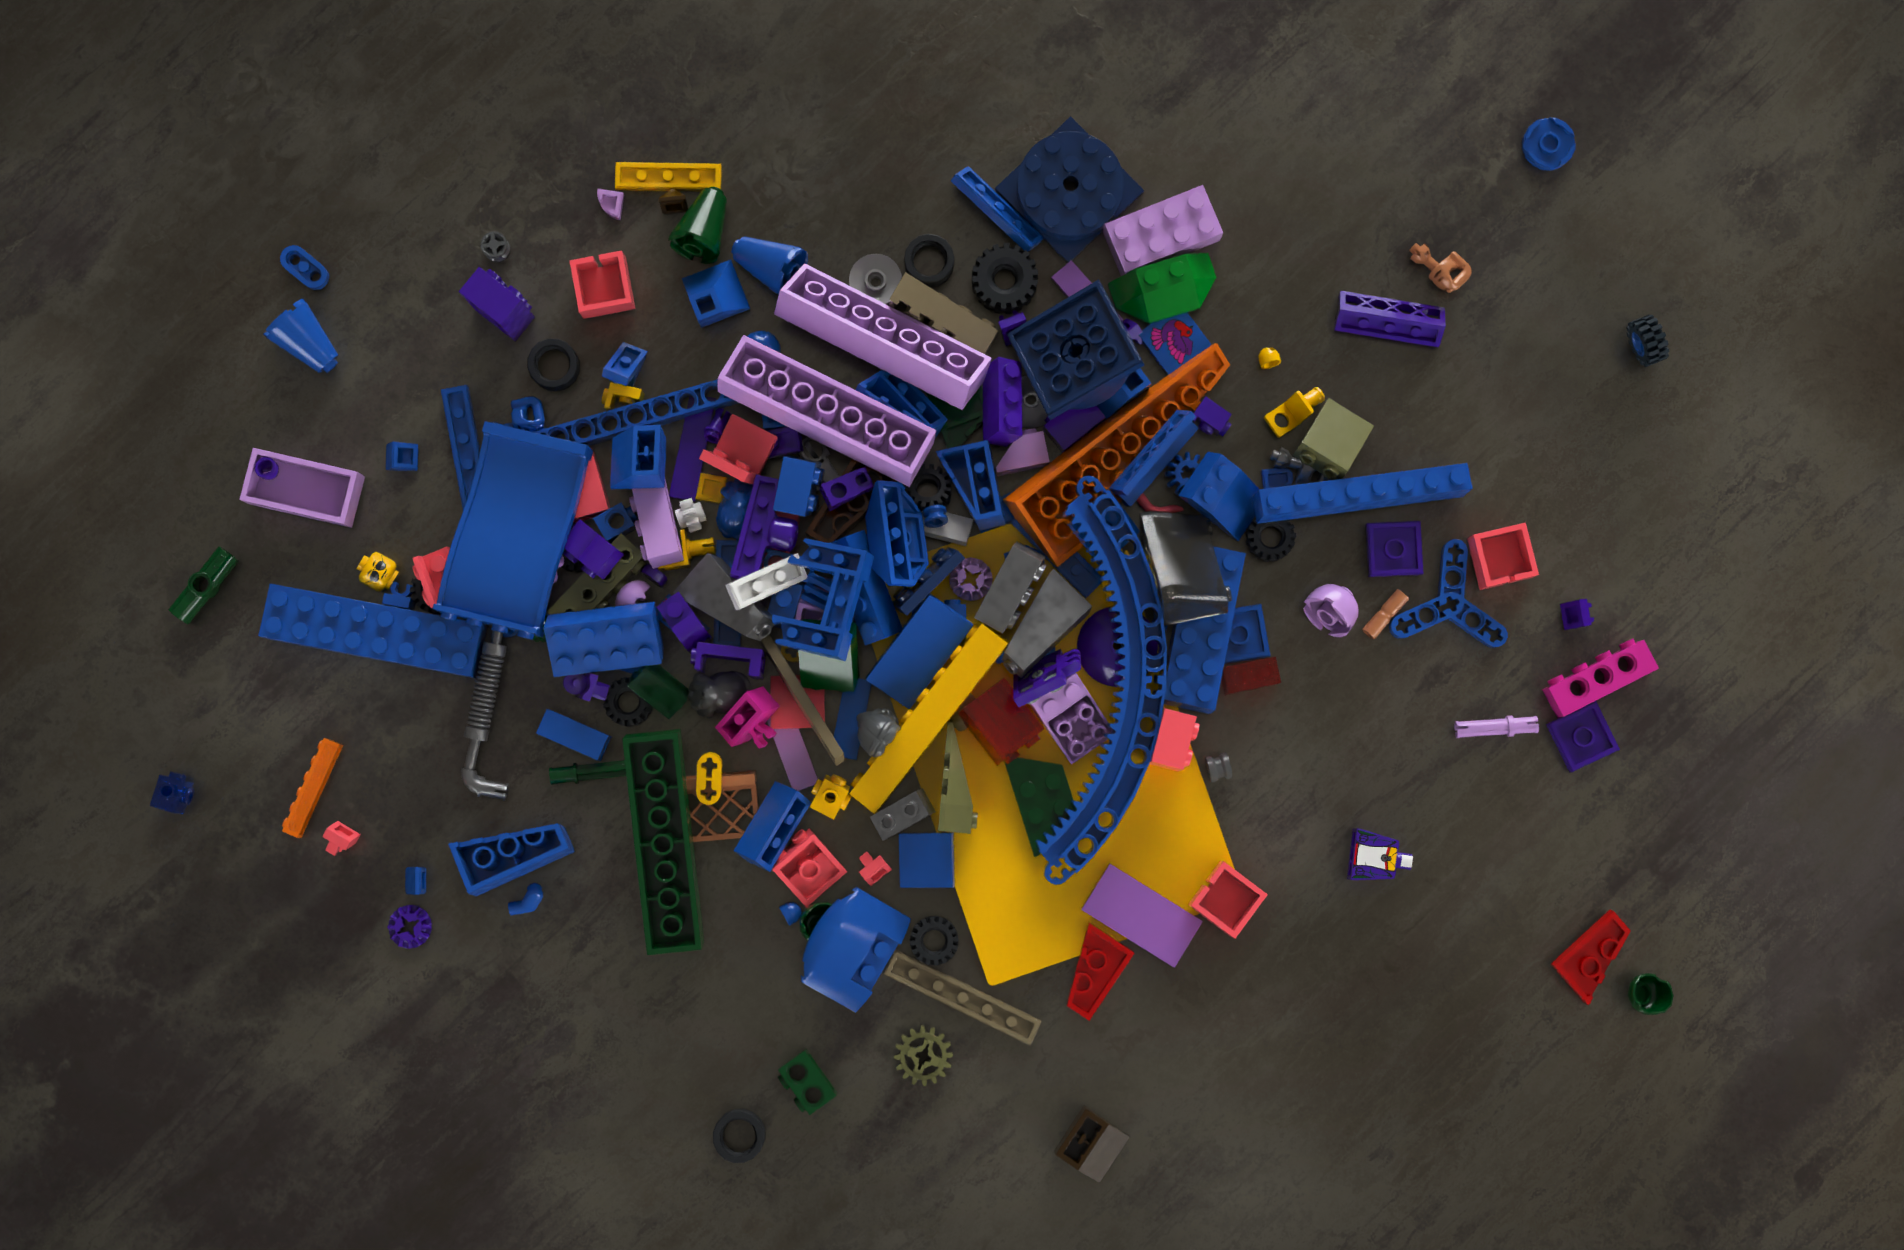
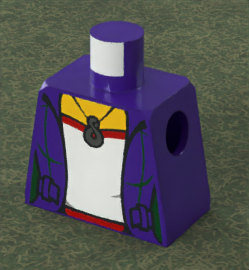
M1353 828L1347 879H1395L1396 868L1411 870L1413 855L1398 852V840L1367 830Z

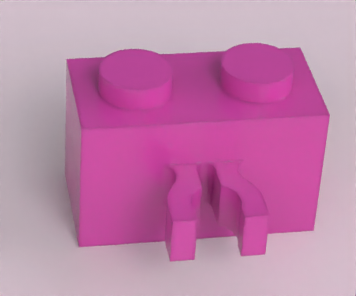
M763 686L747 691L715 728L731 747L746 743L753 738L759 749L763 748L768 744L763 738V733L768 739L777 734L772 727L767 726L765 723L780 705Z

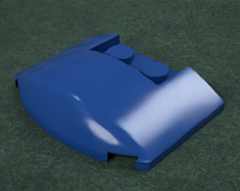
M858 887L852 889L854 893L842 900H836L816 924L803 954L804 977L801 975L802 983L855 1013L873 993L871 991L898 944L901 945L911 921L910 917Z

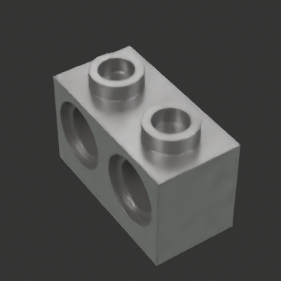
M922 788L870 816V819L882 841L936 811Z

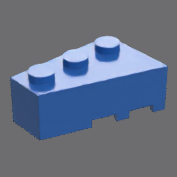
M884 370L859 383L855 389L935 429V438L948 420L916 386Z
M988 440L935 451L942 467L948 473L949 479H951L952 484L979 530L1006 525L992 450Z

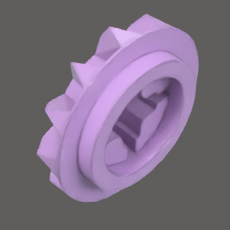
M972 557L966 558L950 573V586L958 597L969 601L978 600L988 593L992 585L991 570L982 560ZM965 569L972 575L981 572L978 578H976L977 589L971 583L961 586V583L966 579Z

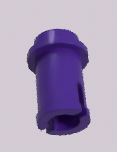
M722 408L716 409L709 426L704 428V438L714 444L719 442L731 416V413L726 410L721 419L724 411Z

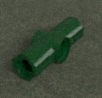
M218 546L202 568L190 576L188 585L168 610L179 620L189 624L208 599L218 593L220 584L239 560ZM203 579H207L208 587L205 591L201 592L199 584Z

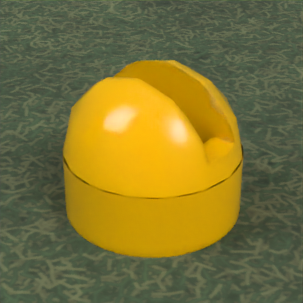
M1272 347L1263 348L1258 355L1261 369H1270L1281 363L1279 353Z

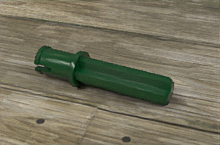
M625 760L584 765L573 763V766L549 768L551 785L566 782L579 784V781L626 776Z

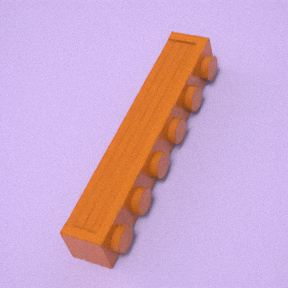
M324 738L319 742L317 746L318 752L316 756L312 757L310 762V770L305 773L303 777L304 783L297 790V799L289 808L290 814L288 818L286 817L283 821L282 832L296 838H302L341 752L342 744L328 738Z

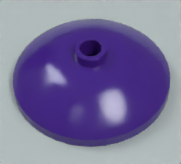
M1110 607L1097 611L1084 623L1078 636L1077 649L1081 653V665L1089 676L1101 684L1118 687L1114 685V682L1121 680V677L1116 675L1115 671L1122 669V666L1115 664V661L1121 659L1122 655L1115 653L1113 643L1114 639L1120 637V634L1114 633L1112 629L1119 625L1118 623L1111 622V618L1117 614L1116 612H1109ZM1142 615L1143 620H1144L1145 622H1147V623H1150V622ZM1150 640L1146 645V650L1150 655L1154 656L1158 651V643L1154 640Z

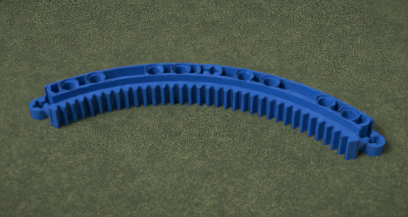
M1084 476L1077 482L1075 489L1078 497L1065 507L1062 516H1072L1069 522L1070 526L1078 524L1079 527L1075 533H1084L1081 543H1090L1086 552H1095L1091 562L1099 561L1100 563L1095 570L1104 572L1099 580L1108 582L1103 591L1111 592L1106 601L1114 602V605L1109 608V612H1116L1117 614L1111 618V622L1118 623L1119 625L1112 630L1114 633L1120 634V637L1114 639V643L1121 645V648L1115 650L1116 654L1122 655L1121 659L1115 661V664L1122 666V669L1115 671V674L1120 676L1121 680L1114 682V685L1120 687V691L1113 692V695L1119 698V701L1111 704V706L1117 709V712L1109 714L1115 722L1107 723V727L1112 730V733L1104 734L1109 743H1102L1100 745L1105 750V753H1097L1096 755L1101 760V763L1092 764L1097 772L1087 774L1092 780L1091 783H1082L1086 791H1077L1080 801L1071 800L1074 809L1065 808L1064 811L1068 817L1063 818L1059 816L1057 818L1061 824L1059 827L1053 824L1050 826L1053 834L1044 832V842L1038 839L1035 840L1037 850L1048 861L1044 867V876L1050 883L1055 885L1064 883L1074 873H1078L1093 858L1116 829L1130 806L1151 761L1161 724L1166 693L1167 645L1163 612L1153 573L1142 545L1124 511L1110 491H1106L1100 481L1093 476ZM1084 481L1087 484L1094 483L1093 492L1097 494L1101 491L1103 495L1098 496L1090 503L1088 500L1093 496L1090 493H1082L1081 490L1084 488L1082 483ZM1107 512H1114L1118 516L1116 526H1110L1106 523L1105 515ZM1124 540L1130 541L1134 546V551L1131 555H1125L1121 551V543ZM1146 608H1151L1155 612V619L1152 623H1147L1143 620L1142 613ZM1150 640L1156 641L1159 645V651L1154 656L1150 655L1146 650V645ZM1160 671V675H1154V683L1158 684V690H1153L1151 694V690L1146 689V684L1152 682V676H1146V672ZM1144 717H1149L1153 722V727L1149 732H1143L1140 728V722ZM1139 748L1143 751L1144 758L1140 763L1135 764L1131 760V753L1134 749ZM1103 812H1109L1112 817L1111 823L1106 827H1101L1098 823V817ZM1083 838H1089L1092 844L1090 850L1085 853L1078 850L1079 841ZM1060 858L1072 868L1068 871L1064 867L1061 870L1063 875L1061 878L1056 876L1050 877L1052 873L1050 868L1053 865L1057 868L1062 865L1059 861Z

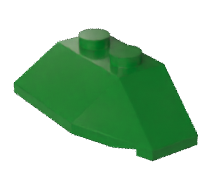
M1190 253L1136 268L1109 282L1107 285L1116 310L1123 311L1134 318L1151 324L1200 309L1216 280V275L1209 253Z

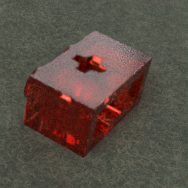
M1276 656L1224 667L1221 681L1225 696L1280 684L1281 678Z

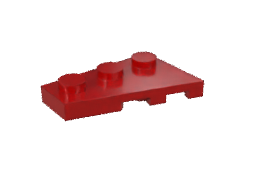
M1608 910L1551 963L1554 969L1586 1005L1589 1006L1596 987L1604 980L1606 976L1604 973L1611 961L1617 957L1631 930L1613 910Z
M1088 922L1066 1003L1067 1007L1089 1021L1135 954L1133 950Z

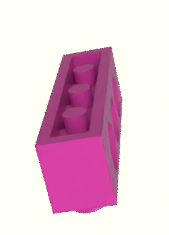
M1632 638L1618 645L1619 651L1611 654L1609 650L1596 656L1597 662L1590 666L1586 662L1571 669L1572 675L1564 678L1561 674L1547 681L1549 686L1542 689L1556 717H1564L1659 669L1645 640L1635 642ZM1620 658H1624L1628 663V668L1625 672L1621 671L1618 667V660ZM1596 670H1600L1604 674L1602 684H1599L1594 679ZM1573 681L1580 685L1581 691L1578 696L1572 694L1570 690V685Z

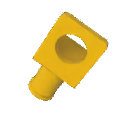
M1314 387L1304 395L1297 391L1283 404L1266 414L1264 419L1275 435L1280 438L1314 413L1312 408L1325 401L1324 393L1318 387ZM1275 415H1284L1288 421L1287 426L1284 428L1279 427L1275 423Z
M685 529L680 530L684 561L661 566L658 569L660 571L691 568L690 559H692V556L706 555L707 553L716 554L713 546L715 545L714 538L690 541Z

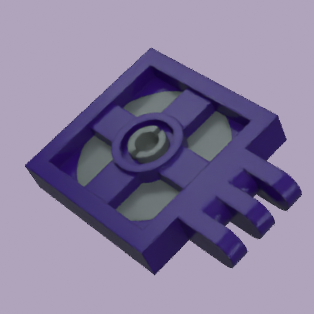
M1059 649L1043 657L1022 678L1017 674L1013 675V700L1017 706L1021 707L1025 704H1032L1041 696L1049 692H1057L1066 685V677L1081 669L1080 651L1072 649L1063 654L1062 650Z

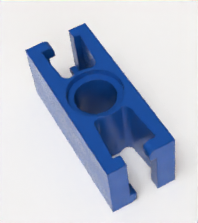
M546 709L536 732L538 735L598 761H602L612 739L610 735L549 709Z

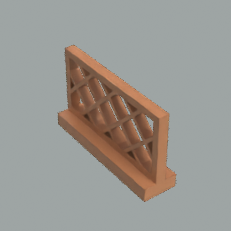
M756 770L722 773V794L728 799L719 810L712 804L706 805L715 812V815L707 824L694 815L703 803L700 802L692 812L690 811V818L703 827L698 835L693 836V842L736 839L743 836L745 831L737 826L736 823L745 813L753 819L759 809ZM697 775L686 776L688 794H693L697 797ZM707 781L706 789L701 790L702 793H707V798L712 792H716V790L711 788V781ZM751 789L752 800L746 807L733 798L739 790ZM735 790L731 795H729V794L726 792V791ZM730 801L742 810L733 822L721 812ZM751 805H753V814L748 810ZM718 815L730 825L724 833H716L709 827ZM732 828H734V829L737 830L738 832H729V831H730ZM705 830H707L709 833H711V834L702 835Z

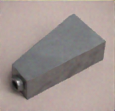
M707 553L673 593L675 594L679 591L689 604L746 637L761 641L770 634L772 627L775 625L772 623L771 613L760 601L736 610L725 585L738 579L731 578V568L722 558Z
M1055 569L1049 573L1003 654L1002 660L1004 661L1003 665L1011 674H1017L1020 678L1085 619L1092 608V605Z

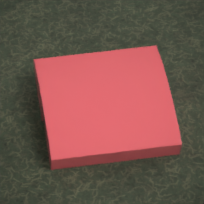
M795 675L801 684L800 675ZM771 676L770 695L780 705L771 716V727L773 729L812 728L781 677ZM803 688L825 722V689Z

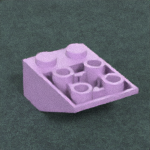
M1077 673L1066 677L1067 684L1059 691L1049 692L1041 696L1036 702L1029 704L1071 765L1108 740L1104 737L1105 733H1112V730L1107 727L1108 721Z

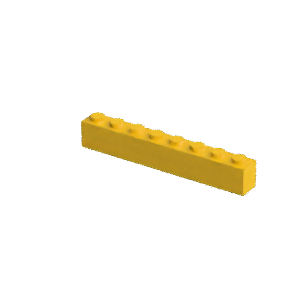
M982 623L980 626L975 624L966 635L969 641L963 648L959 645L949 657L952 660L951 664L947 669L943 666L933 677V680L936 682L930 690L925 688L916 699L919 702L914 711L909 709L899 722L903 725L896 733L894 740L886 746L883 755L876 758L871 757L867 762L870 768L864 775L860 772L850 784L854 788L849 794L875 814L881 809L1010 643L992 627Z

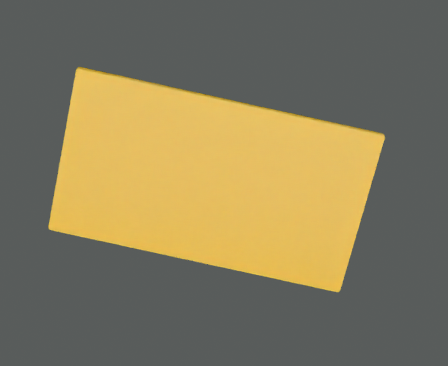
M1010 523L969 537L966 546L951 543L927 553L929 565L933 562L931 559L933 555L941 548L946 549L947 547L958 550L965 559L972 557L982 560L991 570L993 583L1005 561L1004 553L1009 552L1017 541L1023 545L1035 547ZM1084 546L1077 551L1094 569L1098 566L1096 562H1091L1092 556L1086 552ZM1044 559V564L1047 566L1038 582L1033 580L1030 585L1034 589L1025 606L1020 604L1017 609L1021 614L1012 630L1007 628L1004 633L997 631L1009 642L1049 573L1055 569L1046 559ZM965 569L966 579L961 583V586L971 583L977 589L976 578H978L981 572L972 575ZM950 574L930 592V594L943 603L944 600H961V604H966V619L972 622L973 626L975 624L978 626L982 624L981 621L974 617L985 596L973 601L958 597L950 586ZM885 582L893 602L895 600L894 594L903 586H888ZM1102 583L1086 598L1092 605L1089 615L1055 646V651L1061 649L1064 654L1072 649H1077L1080 630L1088 618L1097 611L1114 605L1113 602L1106 601L1107 597L1105 594L1107 591H1103ZM895 608L903 628L912 616V611L905 615ZM898 633L871 643L877 661ZM966 637L959 645L963 648L969 639ZM1113 643V648L1115 650L1119 649L1121 645ZM949 658L943 667L947 669L952 660ZM995 662L971 692L976 700L966 709V720L969 721L967 729L958 731L954 728L973 804V812L978 813L977 828H971V834L953 832L955 889L988 984L993 986L1079 956L1088 922L1119 942L1126 940V937L1081 910L1109 863L1193 916L1198 915L1199 913L1188 904L1202 885L1209 886L1206 879L1220 861H1224L1233 869L1235 868L1194 752L1190 765L1184 767V770L1181 771L1149 764L1130 806L1116 829L1098 852L1078 873H1074L1064 883L1052 884L1044 876V867L1048 861L1042 854L1036 857L1033 855L1003 757L1011 756L1062 765L1073 800L1080 801L1077 791H1086L1082 783H1091L1092 780L1087 774L1097 772L1092 764L1101 763V760L1096 755L1097 753H1105V750L1099 745L1071 765L1029 704L1021 707L1017 706L1013 700V674L1005 668L1003 663L996 664ZM1081 665V669L1076 673L1108 723H1114L1115 720L1109 714L1117 712V709L1111 706V704L1119 701V698L1115 697L1113 692L1120 691V687L1107 686L1097 682L1088 675ZM1160 671L1148 672L1146 676H1152V682L1146 684V689H1150L1151 694L1153 690H1158V684L1154 683V675H1160ZM932 680L927 689L930 690L936 682ZM890 697L899 722L909 709ZM916 701L910 710L914 711L919 702ZM1165 704L1163 706V709L1166 708L1179 712L1178 707ZM1144 717L1140 722V728L1143 732H1149L1153 727V722L1149 717ZM947 724L914 765L920 787L924 789L936 811L930 815L936 833L944 832L938 831ZM1137 748L1132 751L1131 760L1135 764L1140 763L1144 758V754L1141 749ZM1103 812L1099 815L1098 823L1101 827H1106L1111 823L1112 817L1110 813ZM1083 838L1079 841L1078 850L1085 853L1090 850L1092 845L1090 839ZM1060 858L1059 861L1062 865L1058 868L1053 865L1050 868L1052 870L1050 877L1056 876L1061 878L1063 876L1061 870L1064 867L1068 871L1072 868Z

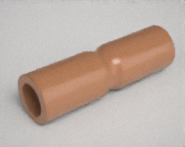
M1397 589L1383 604L1381 610L1376 612L1362 628V631L1374 640L1387 626L1390 619L1408 602L1409 598Z

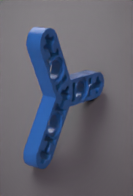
M1452 539L1442 547L1438 597L1392 618L1389 623V631L1392 636L1398 639L1407 638L1449 619L1489 648L1502 646L1508 638L1506 628L1464 598L1468 548L1462 540ZM1454 545H1456L1457 550L1461 551V554L1455 558V564L1460 563L1461 567L1455 565L1446 566V562L1450 564L1453 560V555L1448 553V549H1451ZM1448 571L1458 573L1459 583L1452 586L1446 582L1445 576ZM1447 597L1450 601L1455 600L1457 605L1453 607L1454 612L1448 608L1440 612L1443 615L1440 618L1437 607L1446 604ZM1422 608H1428L1432 611L1433 619L1430 623H1424L1420 620L1419 612ZM1412 613L1414 622L1419 628L1415 629V624L1405 628V634L1402 630L1397 631L1395 626L1399 624L1398 619L1402 623L1412 619L1409 614ZM1468 613H1475L1479 617L1477 627L1471 628L1466 624L1465 617ZM1485 622L1489 623L1485 627L1489 631H1495L1496 629L1499 631L1497 636L1500 638V641L1495 640L1491 642L1489 640L1491 635L1486 631H1482L1481 635L1478 633L1484 627Z

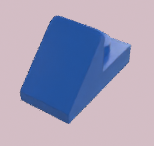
M623 342L604 367L602 377L617 384L634 387L648 351Z

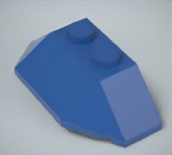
M878 480L874 484L865 515L869 552L874 556L872 569L888 586L913 587L929 565L922 512L906 493L902 483Z

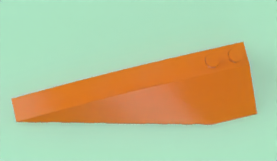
M1214 343L1129 402L1003 499L1017 522L1056 567L1060 566L1083 547L1082 543L1068 526L1072 516H1062L1065 507L1078 497L1075 489L1077 482L1084 476H1093L1100 481L1106 490H1110L1109 487L1176 410L1195 411L1206 392L1211 391L1230 366L1217 343ZM1085 481L1082 483L1084 486L1083 490H1081L1082 493H1090L1093 496L1088 500L1090 503L1102 494L1101 491L1097 494L1093 492L1094 483L1087 484ZM1112 492V494L1115 496V498L1118 500V502L1121 503V501H1120V500L1116 497V495Z

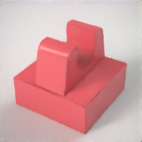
M337 821L327 827L322 836L329 841L325 851L336 856L338 851H346L356 844L361 834Z
M866 851L859 857L865 866L859 873L870 886L892 870L881 855L873 859Z

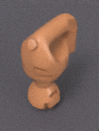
M1415 243L1409 250L1413 254L1410 259L1415 263L1424 264L1431 270L1428 277L1429 280L1433 281L1439 289L1445 290L1447 293L1459 289L1471 276V266L1455 251L1438 263L1431 257L1430 249L1425 243L1421 247ZM1455 269H1459L1461 272L1452 280L1450 273Z

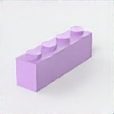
M666 479L664 488L632 489L633 496L629 497L633 513L637 512L639 520L635 521V527L638 536H643L644 544L640 545L644 561L648 560L653 569L684 561Z

